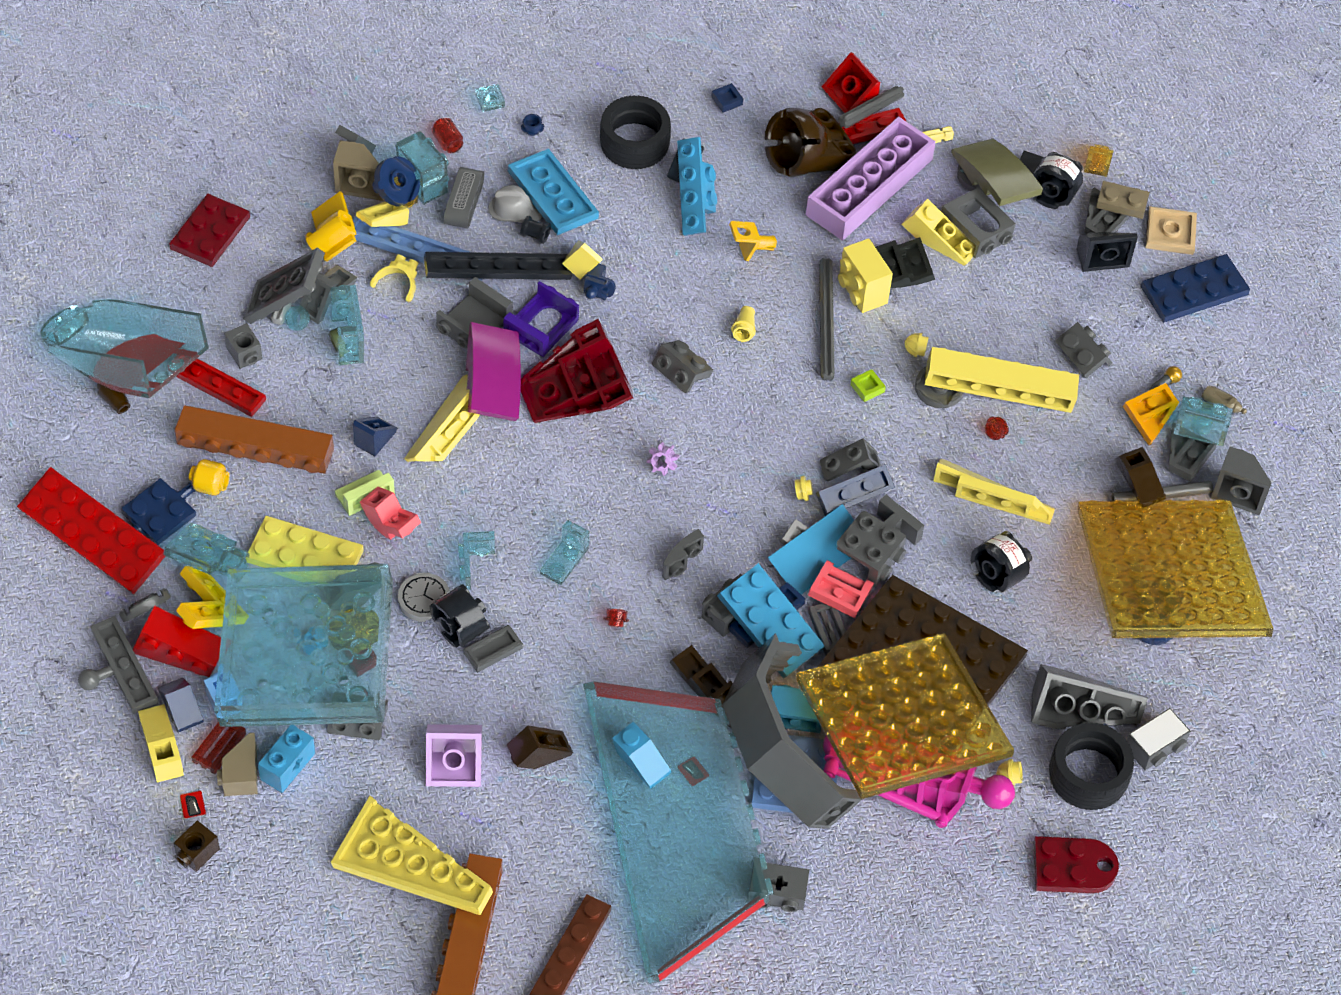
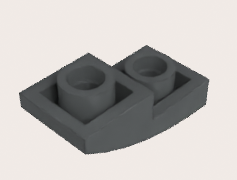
M699 529L683 538L667 555L663 562L662 577L664 580L680 576L687 569L688 558L696 557L703 550L704 535Z

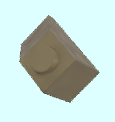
M255 733L247 734L222 758V769L217 770L218 786H223L224 796L258 794Z

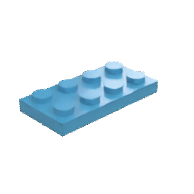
M550 149L508 165V173L518 186L524 190L526 195L529 196L532 204L546 222L551 223V228L557 235L599 218V211Z
M759 563L717 595L759 648L775 633L779 642L799 645L802 654L800 656H792L787 660L789 666L784 667L783 671H778L783 679L824 647L822 641Z

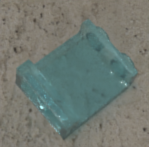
M356 285L332 287V321H347L348 325L337 327L339 365L364 363V331Z

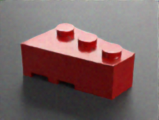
M154 605L133 651L136 655L201 676L210 677L228 640L203 628L192 629L183 622L182 618Z

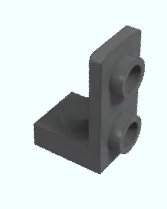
M864 438L820 459L823 476L827 482L860 466L868 471L881 466L877 451Z

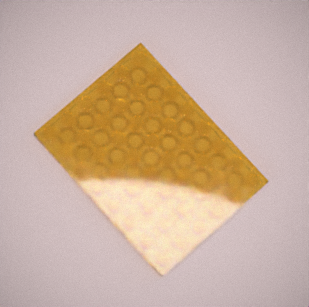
M1091 500L1078 502L1077 510L1112 638L1272 637L1273 625L1231 501L1165 500L1142 508L1138 501Z

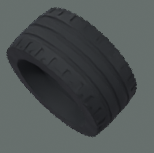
M630 95L614 100L605 108L600 122V144L603 153L612 163L627 169H645L654 166L664 158L670 145L671 121L667 110L662 104L649 97ZM635 123L645 125L653 129L657 134L647 140L632 141L618 136L614 131L623 125Z
M1090 722L1072 726L1060 736L1054 746L1049 764L1051 784L1056 793L1067 803H1070V805L1085 810L1107 808L1115 804L1128 788L1134 768L1132 749L1124 736L1107 725ZM1084 749L1097 751L1108 757L1114 764L1117 776L1104 783L1086 782L1075 776L1068 768L1065 760L1066 756L1074 751Z

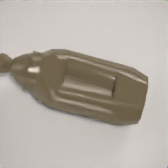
M1207 386L1202 393L1201 398L1204 401L1216 405L1223 411L1247 413V409L1243 408L1234 396L1215 386Z

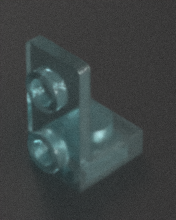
M567 520L562 526V541L542 566L540 574L562 585L588 551L590 531Z
M494 531L463 533V543H458L459 559H464V565H459L460 581H465V586L468 590H471L469 555L486 556L488 554H495Z

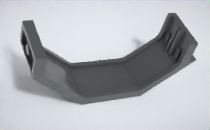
M775 633L742 663L722 705L747 769L808 827L828 829L863 799L859 790L844 789L838 786L788 736L767 683L772 681L771 675L775 671H783L784 667L789 666L787 660L792 656H800L802 652L798 644L779 642Z

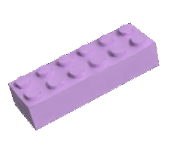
M896 118L808 196L806 216L843 241L932 161L936 141L902 118Z

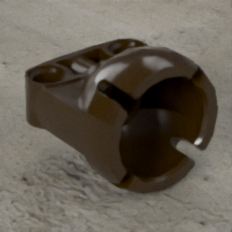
M801 108L780 110L771 117L765 130V140H777L778 142L776 146L765 147L766 157L771 167L778 173L789 177L803 176L810 172L838 171L856 154L854 145L842 127L839 126V123L831 113L823 108H815V110L808 111Z

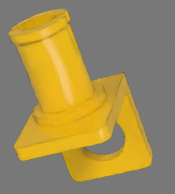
M731 221L729 223L734 240L739 242L745 261L751 259L756 249L774 251V248H776V237L774 235H759L755 222ZM737 228L746 229L745 234L741 235Z

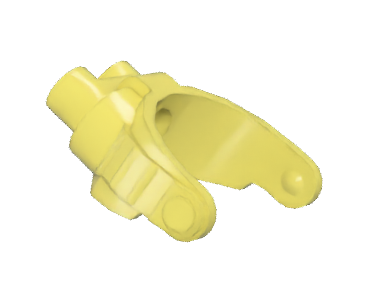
M397 254L395 260L391 261L389 266L382 268L370 281V286L374 288L378 280L388 274H404L410 280V289L406 301L411 302L416 290L415 277L417 271L415 270L419 263L412 259L409 262L405 261L406 257Z

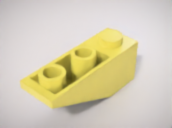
M929 199L917 206L901 224L915 238L920 237L923 244L964 266L974 255L976 245Z
M165 704L138 711L156 781L161 782L184 776L181 758Z

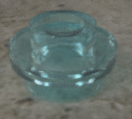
M293 306L285 314V322L292 330L301 331L309 323V313L302 306ZM300 314V321L298 323L297 316Z

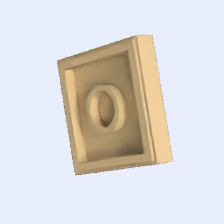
M1149 206L1146 248L1193 255L1195 251L1197 213Z

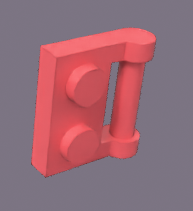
M827 560L810 588L808 596L856 618L874 583L869 580L865 582L836 568L834 563Z

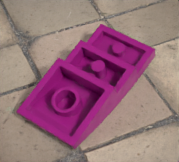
M471 322L469 325L465 371H468L467 390L470 389L468 412L517 421L519 419L521 389L519 333L517 331Z

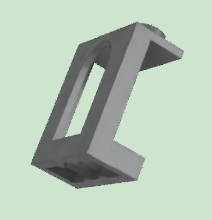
M979 187L942 206L941 212L976 245L973 255L975 259L983 254H989L993 249L1001 245L1008 244L1013 238L1016 223L986 196ZM980 207H982L997 221L999 229L994 232L983 231L968 215L980 210Z

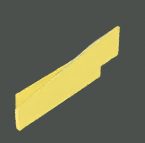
M468 374L461 377L404 459L407 462L443 461L480 416V414L468 412L470 389L467 390Z
M940 459L937 463L933 481L957 488L955 497L1050 525L1055 508L1040 502L1035 496L1008 488L945 459Z

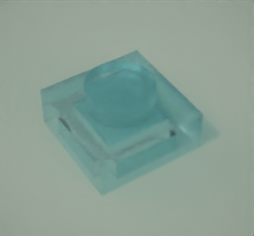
M499 84L476 89V97L482 112L505 107V100Z

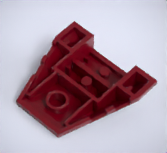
M599 319L576 329L570 334L571 338L561 347L558 345L552 350L554 353L543 363L540 361L521 378L520 391L534 423L609 410L633 398V390Z

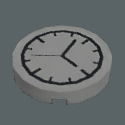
M418 573L409 576L402 582L398 590L399 607L402 613L409 619L426 622V620L432 619L429 606L449 592L450 589L442 578L431 573Z

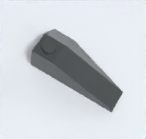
M1040 664L1032 692L1031 722L1054 729H1066V727L1090 722L1108 725L1136 724L1141 722L1148 697L1063 669Z

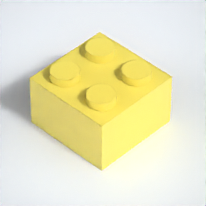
M868 238L844 247L842 259H840L841 266L838 281L841 287L846 288L853 305H857L861 313L888 304L893 273L871 240Z

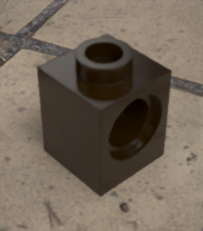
M198 820L174 842L176 860L183 867L189 866L195 872L220 850L218 836ZM192 846H200L197 850H189Z

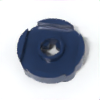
M395 156L387 158L378 164L374 174L375 181L372 186L374 191L384 201L394 206H402L416 198L420 189L419 179L416 180L414 165L404 157ZM394 177H398L400 185L395 184Z

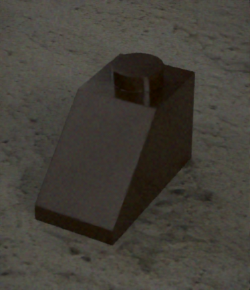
M529 725L506 744L511 754V760L517 767L537 769L573 754L563 731Z

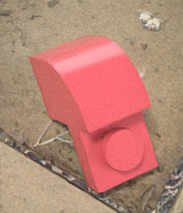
M375 488L360 501L372 525L390 540L395 536L404 538L421 523L417 514L401 508L394 492L384 488Z

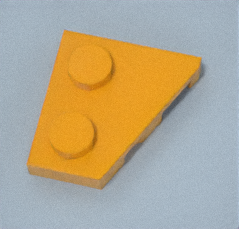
M1164 383L1126 401L1123 408L1147 444L1151 445L1178 406L1179 401L1168 385Z

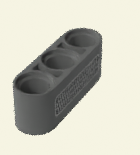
M465 167L459 168L446 205L444 224L469 228L483 187L484 171Z

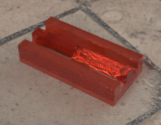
M222 716L191 757L192 762L196 765L199 763L205 770L208 768L211 773L216 774L217 770L222 766V758L246 735V729ZM225 727H229L225 734L222 736V738H220L218 742L215 744V747L212 749V751L209 753L206 759L203 758V756L206 754V752L209 750V748L212 746V744L215 742L218 736L222 733Z

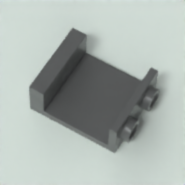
M474 277L469 282V295L448 315L441 310L436 312V325L443 335H448L457 341L462 348H467L470 323L474 322L502 328L503 318L509 312L513 314V302Z

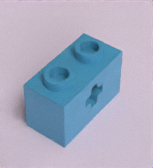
M291 724L258 763L260 780L283 793L315 755L314 737Z

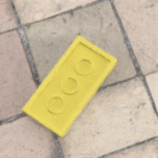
M265 516L246 555V562L326 586L339 572L356 568L364 549L361 544Z

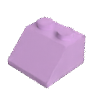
M427 724L426 786L481 787L482 725Z

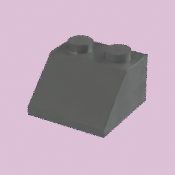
M1229 447L1211 498L1260 515L1272 483L1255 455L1247 453L1242 449Z

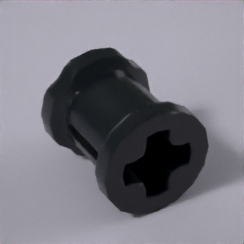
M526 216L521 226L520 235L522 237L529 236L538 239L540 243L544 244L549 237L551 223L546 222L544 224L532 220L531 216Z

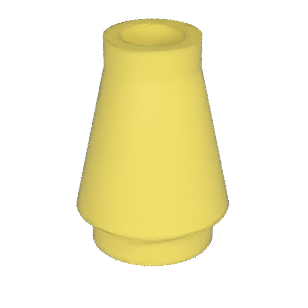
M743 306L731 327L733 337L741 342L749 341L756 333L755 310L750 306Z

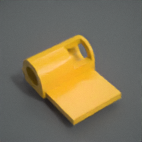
M339 191L311 212L316 231L314 233H306L305 239L312 250L318 247L325 253L323 257L325 261L328 262L356 242V230L353 219L348 213L342 192Z

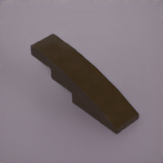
M690 645L669 663L699 697L715 699L718 713H714L731 728L722 704L733 683L731 680L727 683L712 663L707 664L693 645Z

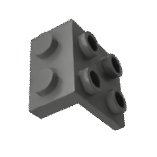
M863 511L837 541L836 548L869 568L867 580L873 582V587L876 588L881 580L886 581L890 576L895 562L899 564L904 558L907 535L868 512Z

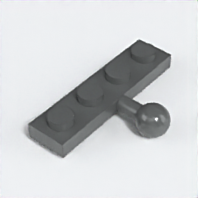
M116 616L90 626L91 632L109 666L97 671L93 669L83 670L78 677L80 687L84 690H94L101 680L114 675L133 714L159 704L158 698Z

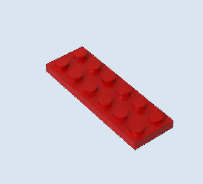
M52 467L45 472L17 506L23 513L133 595L167 555L165 550Z

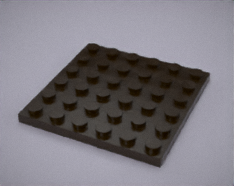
M892 574L809 676V683L929 752L934 750L939 755L950 757L1026 658L1028 650Z

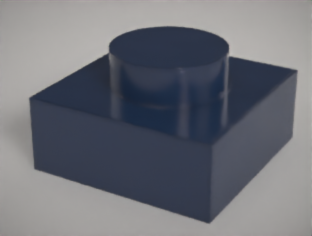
M732 83L713 90L711 98L722 113L743 105L744 99Z

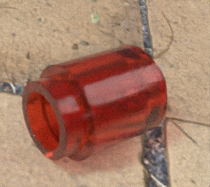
M441 118L434 123L432 133L442 149L448 153L459 151L464 144L463 136L452 119Z

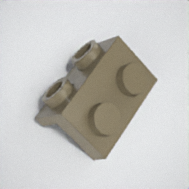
M1103 181L1096 208L1143 219L1150 192Z

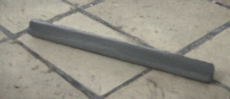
M822 258L819 261L820 365L822 380L831 381L834 379L833 261L830 258Z

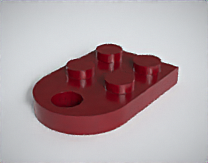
M1035 836L1036 891L1100 893L1107 890L1114 883L1119 870V862L1115 852L1104 842L1086 838ZM1106 862L1111 866V870L1107 872L1102 871L1098 868L1097 863Z

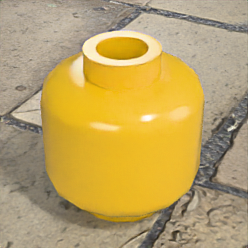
M203 459L196 466L193 465L189 472V480L192 481L193 489L200 493L216 496L221 491L224 492L229 483L230 474L226 471V467L219 462Z

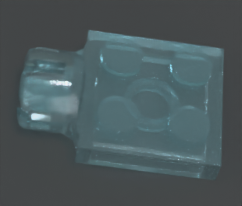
M190 523L164 549V556L209 575L214 571H218L231 579H240L248 567L247 560L244 558L250 557L246 550L236 546L237 541L194 523Z

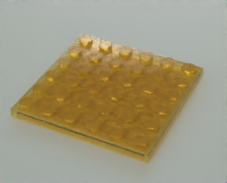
M945 633L797 673L796 680L861 799L1013 757L1014 748Z

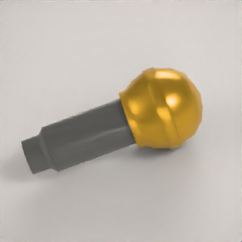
M1176 366L1167 368L1164 376L1152 384L1149 390L1164 383L1169 385L1179 382L1182 378V371Z

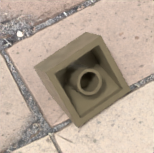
M339 141L333 160L335 193L340 191L343 195L383 201L372 186L375 181V170L379 162L364 144Z

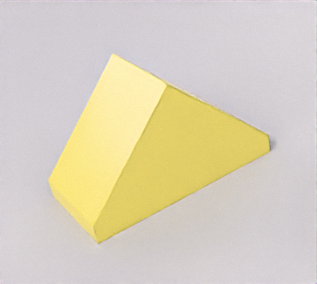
M578 240L562 264L581 280L603 259L584 242Z

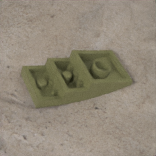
M993 138L951 150L952 155L972 185L979 184L985 195H992L999 206L1039 196L1042 193V186L1030 170L1007 147Z

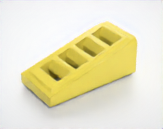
M383 202L357 211L356 217L371 227L403 226L408 224L409 209L403 205L394 206Z

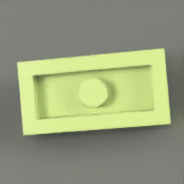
M377 470L335 490V495L350 516L363 510L360 501L375 488L381 487L394 492V479L389 473L383 475L380 470Z

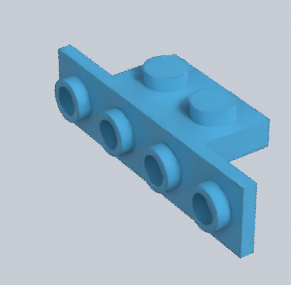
M700 137L678 140L683 235L706 233L705 213H716L717 195L714 186L716 173L713 165L702 161Z

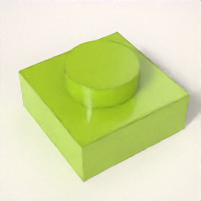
M872 369L852 378L850 383L863 402L884 393L886 388Z

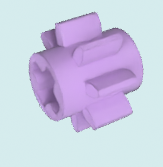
M661 442L658 445V450L655 447L649 450L653 456L646 462L652 464L653 473L656 470L662 471L663 476L668 473V468L673 471L677 468L674 461L680 455L675 454L673 451L674 445L667 447ZM662 455L666 457L665 462L660 460Z

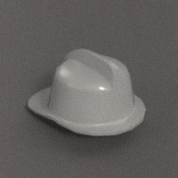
M508 185L497 190L495 197L488 206L490 215L499 221L523 223L526 216H531L532 220L540 221L543 218L524 190L515 185Z

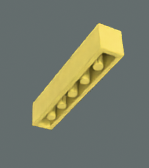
M932 347L927 360L924 385L1071 413L1078 396L1079 374L1047 369L1042 366L1010 362L994 357H984L968 352L963 353L946 348Z

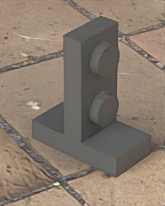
M338 264L325 275L319 272L315 280V289L311 294L303 296L298 312L319 324L324 320L328 306L353 287L357 277Z
M888 495L883 496L879 500L877 515L886 524L907 535L906 539L916 545L922 539L924 524Z

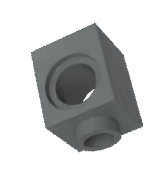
M247 323L224 333L226 348L240 369L253 365L262 359L261 344Z

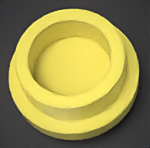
M805 475L795 480L798 500L804 499V501H809V495H813L811 480H806Z

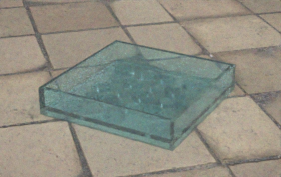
M368 564L228 569L214 712L220 727L384 722L393 579L389 565ZM348 609H353L350 613L345 612ZM272 611V614L265 615L267 612ZM342 680H348L347 683L340 684ZM266 682L264 686H259L260 683Z

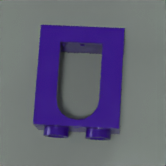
M539 281L537 283V294L515 316L509 312L503 318V329L517 331L520 344L544 357L579 320V304L572 298H567L557 292L554 287L547 286ZM543 309H555L561 314L562 318L547 335L529 324Z

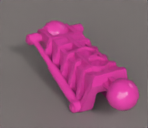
M845 713L841 724H838L836 729L829 731L823 740L824 759L826 761L823 771L830 778H835L837 775L874 791L884 799L934 820L939 828L947 826L948 822L951 821L965 803L968 792L981 795L985 805L992 809L1001 810L1006 808L1015 798V788L1009 778L1003 775H992L986 778V780L974 777L978 766L977 761L957 759V756L953 755L950 757L939 755L934 750L926 751L917 745L900 738L890 737L856 722L857 716L853 713ZM857 743L866 746L862 759L853 756L857 750ZM889 762L902 767L901 773L887 768ZM839 768H842V769H845V770H848V771H852V772L858 773V776H854V775H852V774H850V773H848V772H845V771H843V770H841V769H839Z

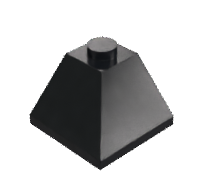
M1089 232L1080 234L1076 250L1082 271L1129 268L1138 238L1137 233Z

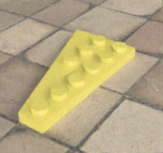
M371 796L368 797L331 861L335 869L481 915L493 893L489 884L469 869H464L455 862L453 857L447 853L444 854L433 842L409 824L403 823L395 817L393 812L383 808Z

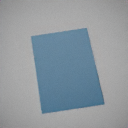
M842 504L773 553L768 559L784 581L792 585L802 595L812 587L827 560L834 563V567L839 568L851 559V557L836 548V544L853 523L854 519Z

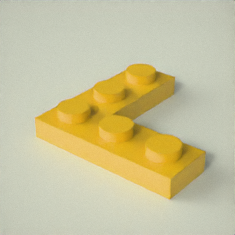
M202 565L184 566L180 575L187 582V586L203 599V602L181 603L177 608L176 612L183 618V622L188 627L196 629L246 624L250 617Z

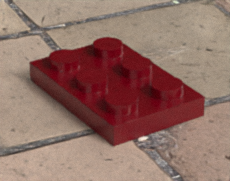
M208 193L169 243L170 249L213 267L249 220L250 211Z

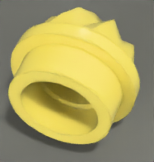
M923 333L911 334L905 340L904 344L907 352L914 357L925 355L929 337L922 336Z
M1009 759L1001 763L996 775H1003L1009 778L1014 786L1015 783H1022L1021 761L1014 762L1013 759Z

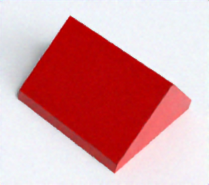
M850 52L821 87L840 109L846 113L878 96L880 82L853 52Z

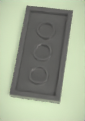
M317 247L257 280L243 319L252 324L259 319H264L274 311H279L289 303L296 302L297 299L304 295L311 294L316 287V277L323 267L322 260L325 253Z

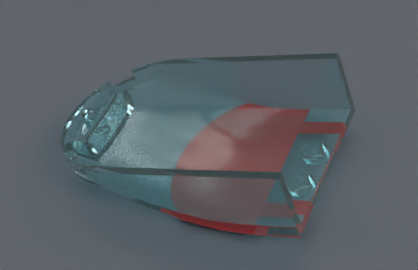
M116 299L93 300V305L82 308L78 307L77 304L68 307L49 318L40 331L45 350L74 370L111 390L144 398L152 397L209 349L201 313Z

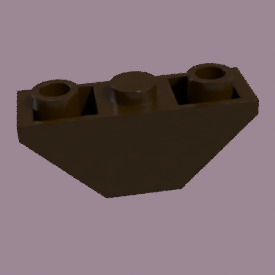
M1143 447L1122 454L1115 459L1118 468L1142 508L1166 499L1153 463Z

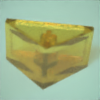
M1090 143L1084 172L1107 177L1114 151L1113 148Z

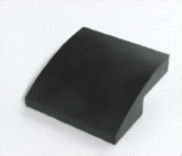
M920 237L897 245L896 240L875 247L893 273L890 288L914 286L935 280Z

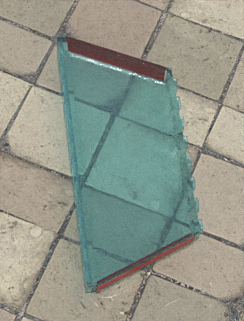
M593 681L584 683L583 686L648 983L653 984L665 979L770 901L769 895L774 894L770 878L764 879L762 870L768 869L764 853L758 854L757 845L762 843L758 828L752 829L750 821L756 819L752 804L746 805L745 796H750L746 779L740 781L739 772L744 770L740 755L734 756L733 749L738 748L734 733L728 732L727 725H730L722 707L721 699ZM633 721L650 738L672 772L651 789L617 754L612 738ZM754 865L753 892H749Z

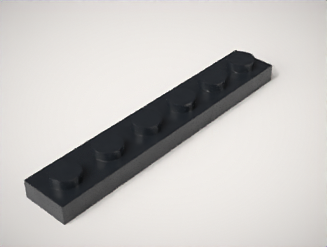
M425 252L424 254L426 278L473 279L476 277L478 279L571 280L572 272L562 264L568 254Z

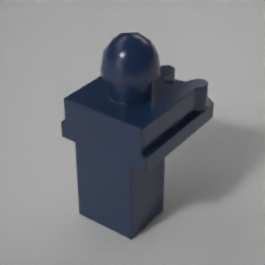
M598 264L587 273L583 292L586 298L594 299L597 297L605 301L607 297L613 296L616 286L613 279L605 277V265Z

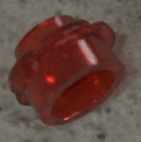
M992 416L987 420L985 433L989 438L999 440L1009 433V427L1003 418Z
M608 608L603 619L608 621L609 626L624 627V622H629V619H627L628 611Z

